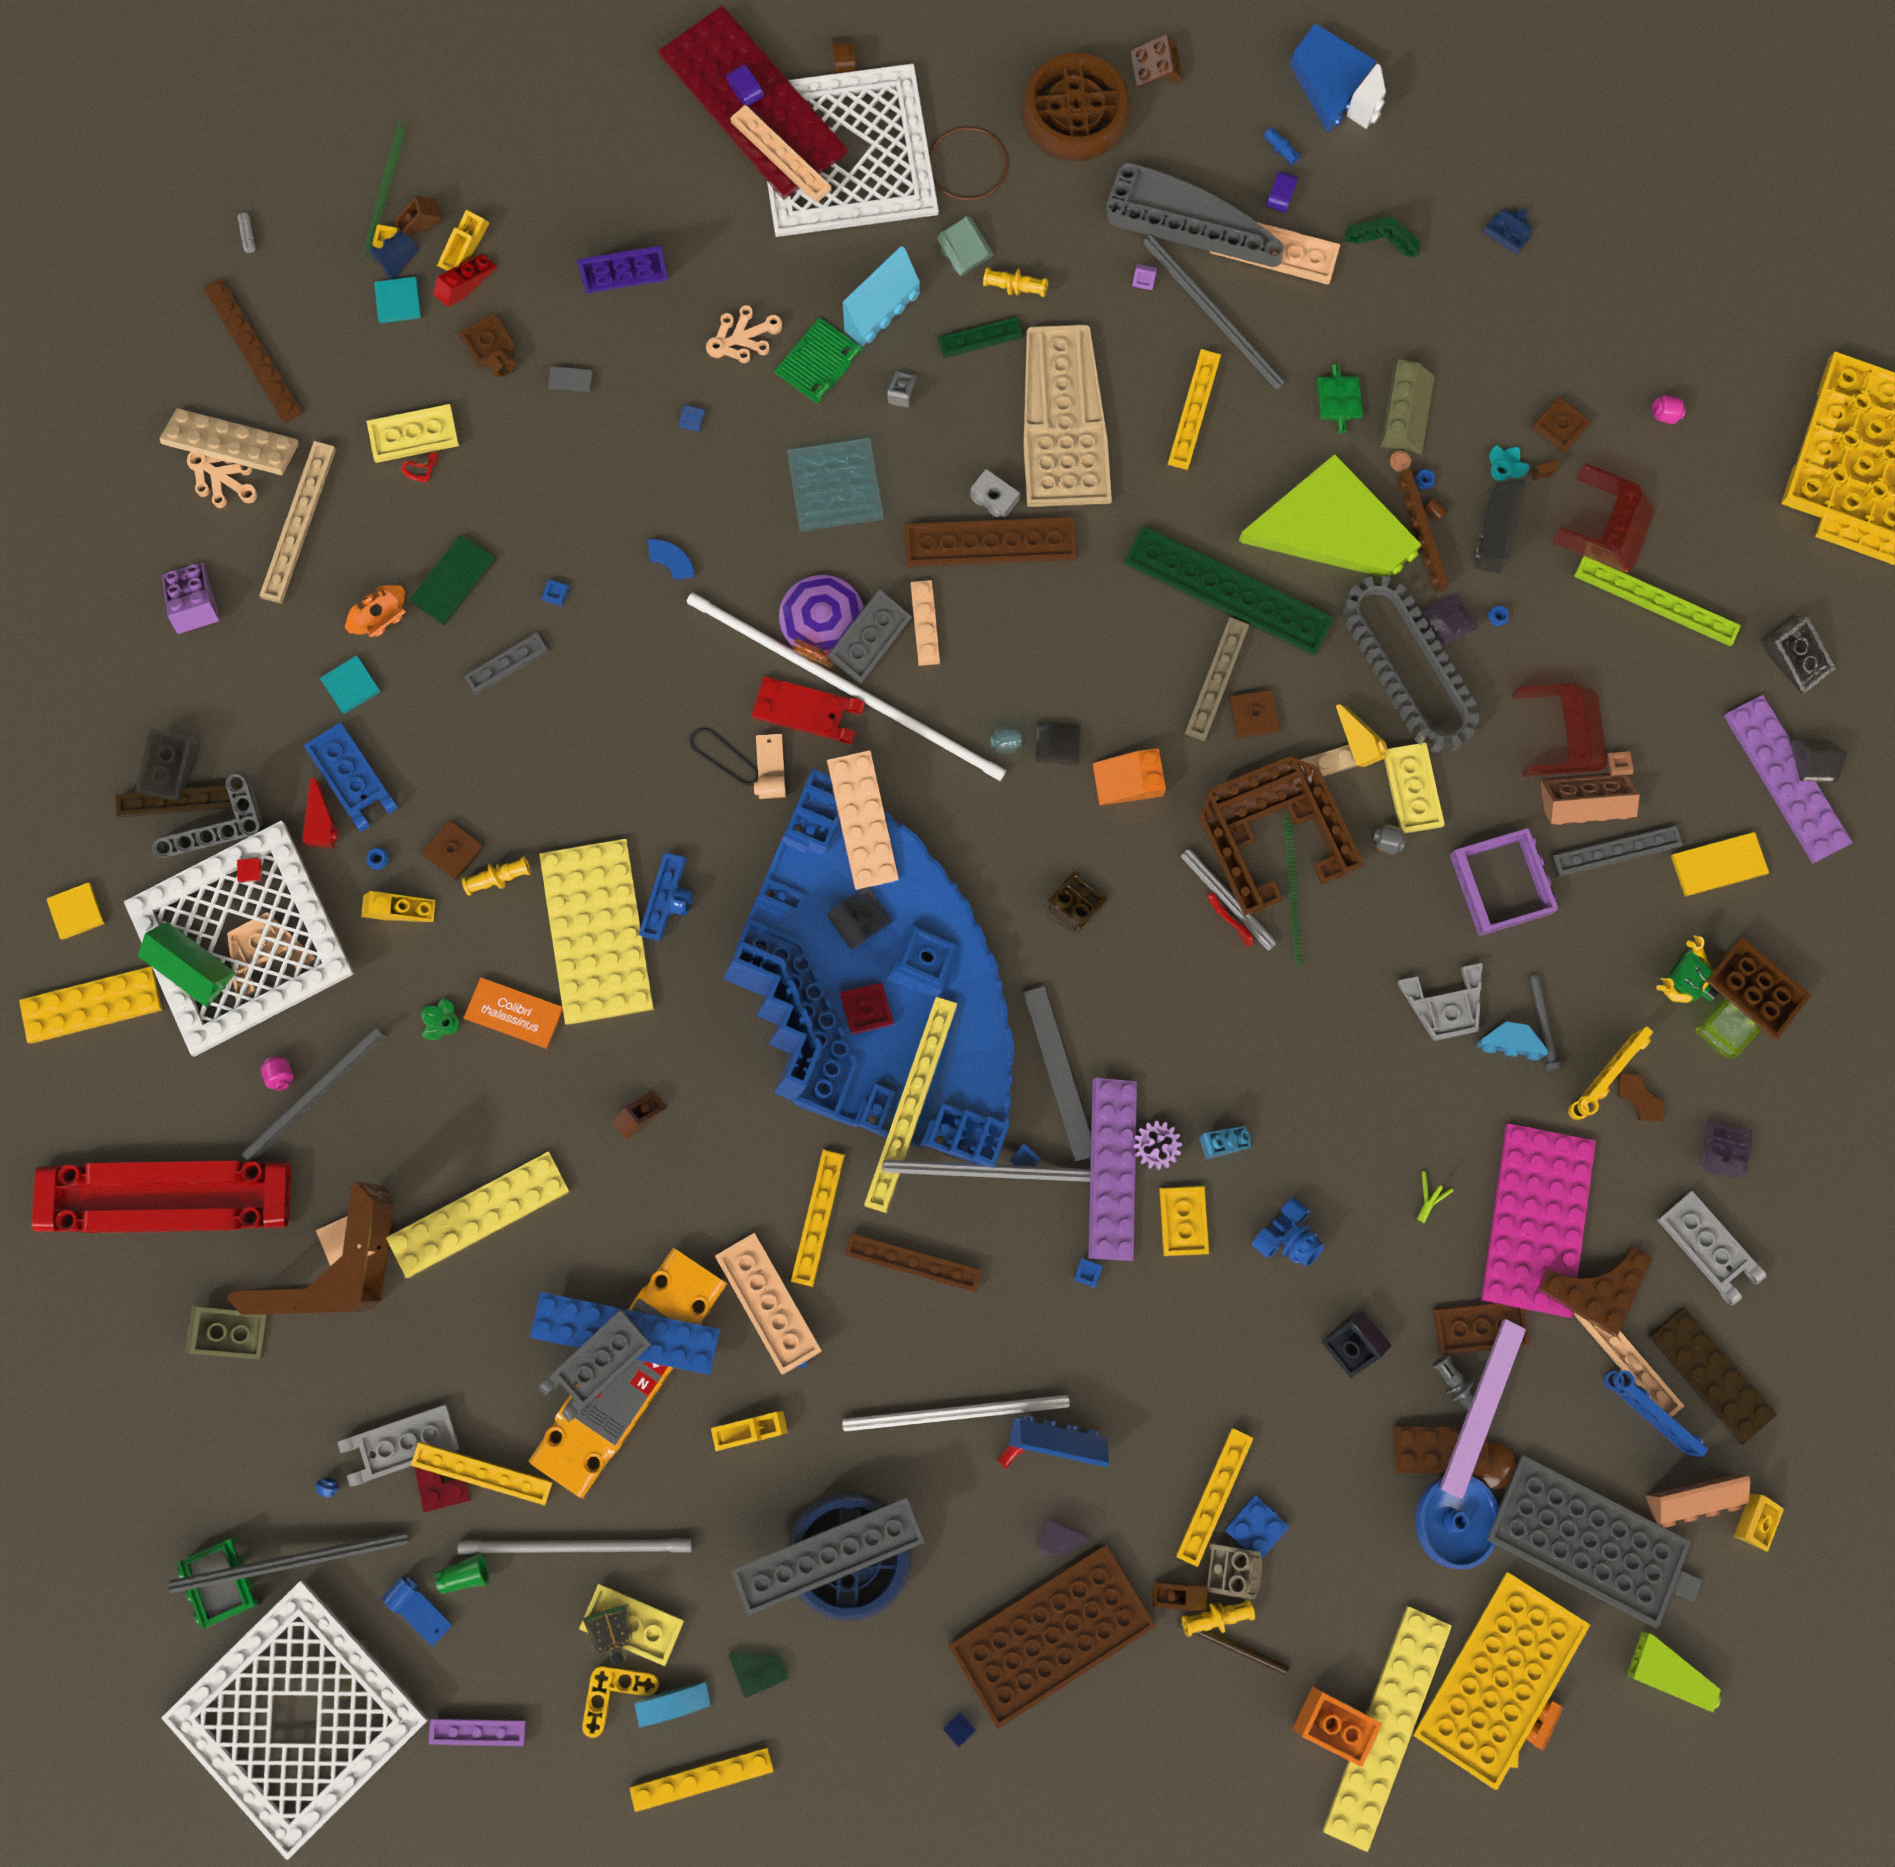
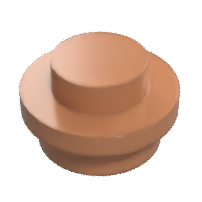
M1396 451L1390 457V465L1395 471L1400 472L1408 469L1411 464V457L1405 451Z

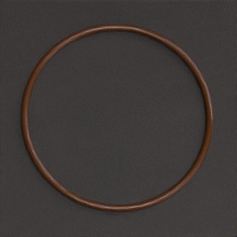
M960 127L952 129L940 136L933 144L929 152L930 164L934 148L944 137L956 131L974 130L990 136L1000 146L1005 158L1004 173L999 183L992 190L976 197H960L944 190L933 176L934 184L946 195L959 200H977L992 194L1003 183L1008 170V158L1003 145L991 133L980 128Z

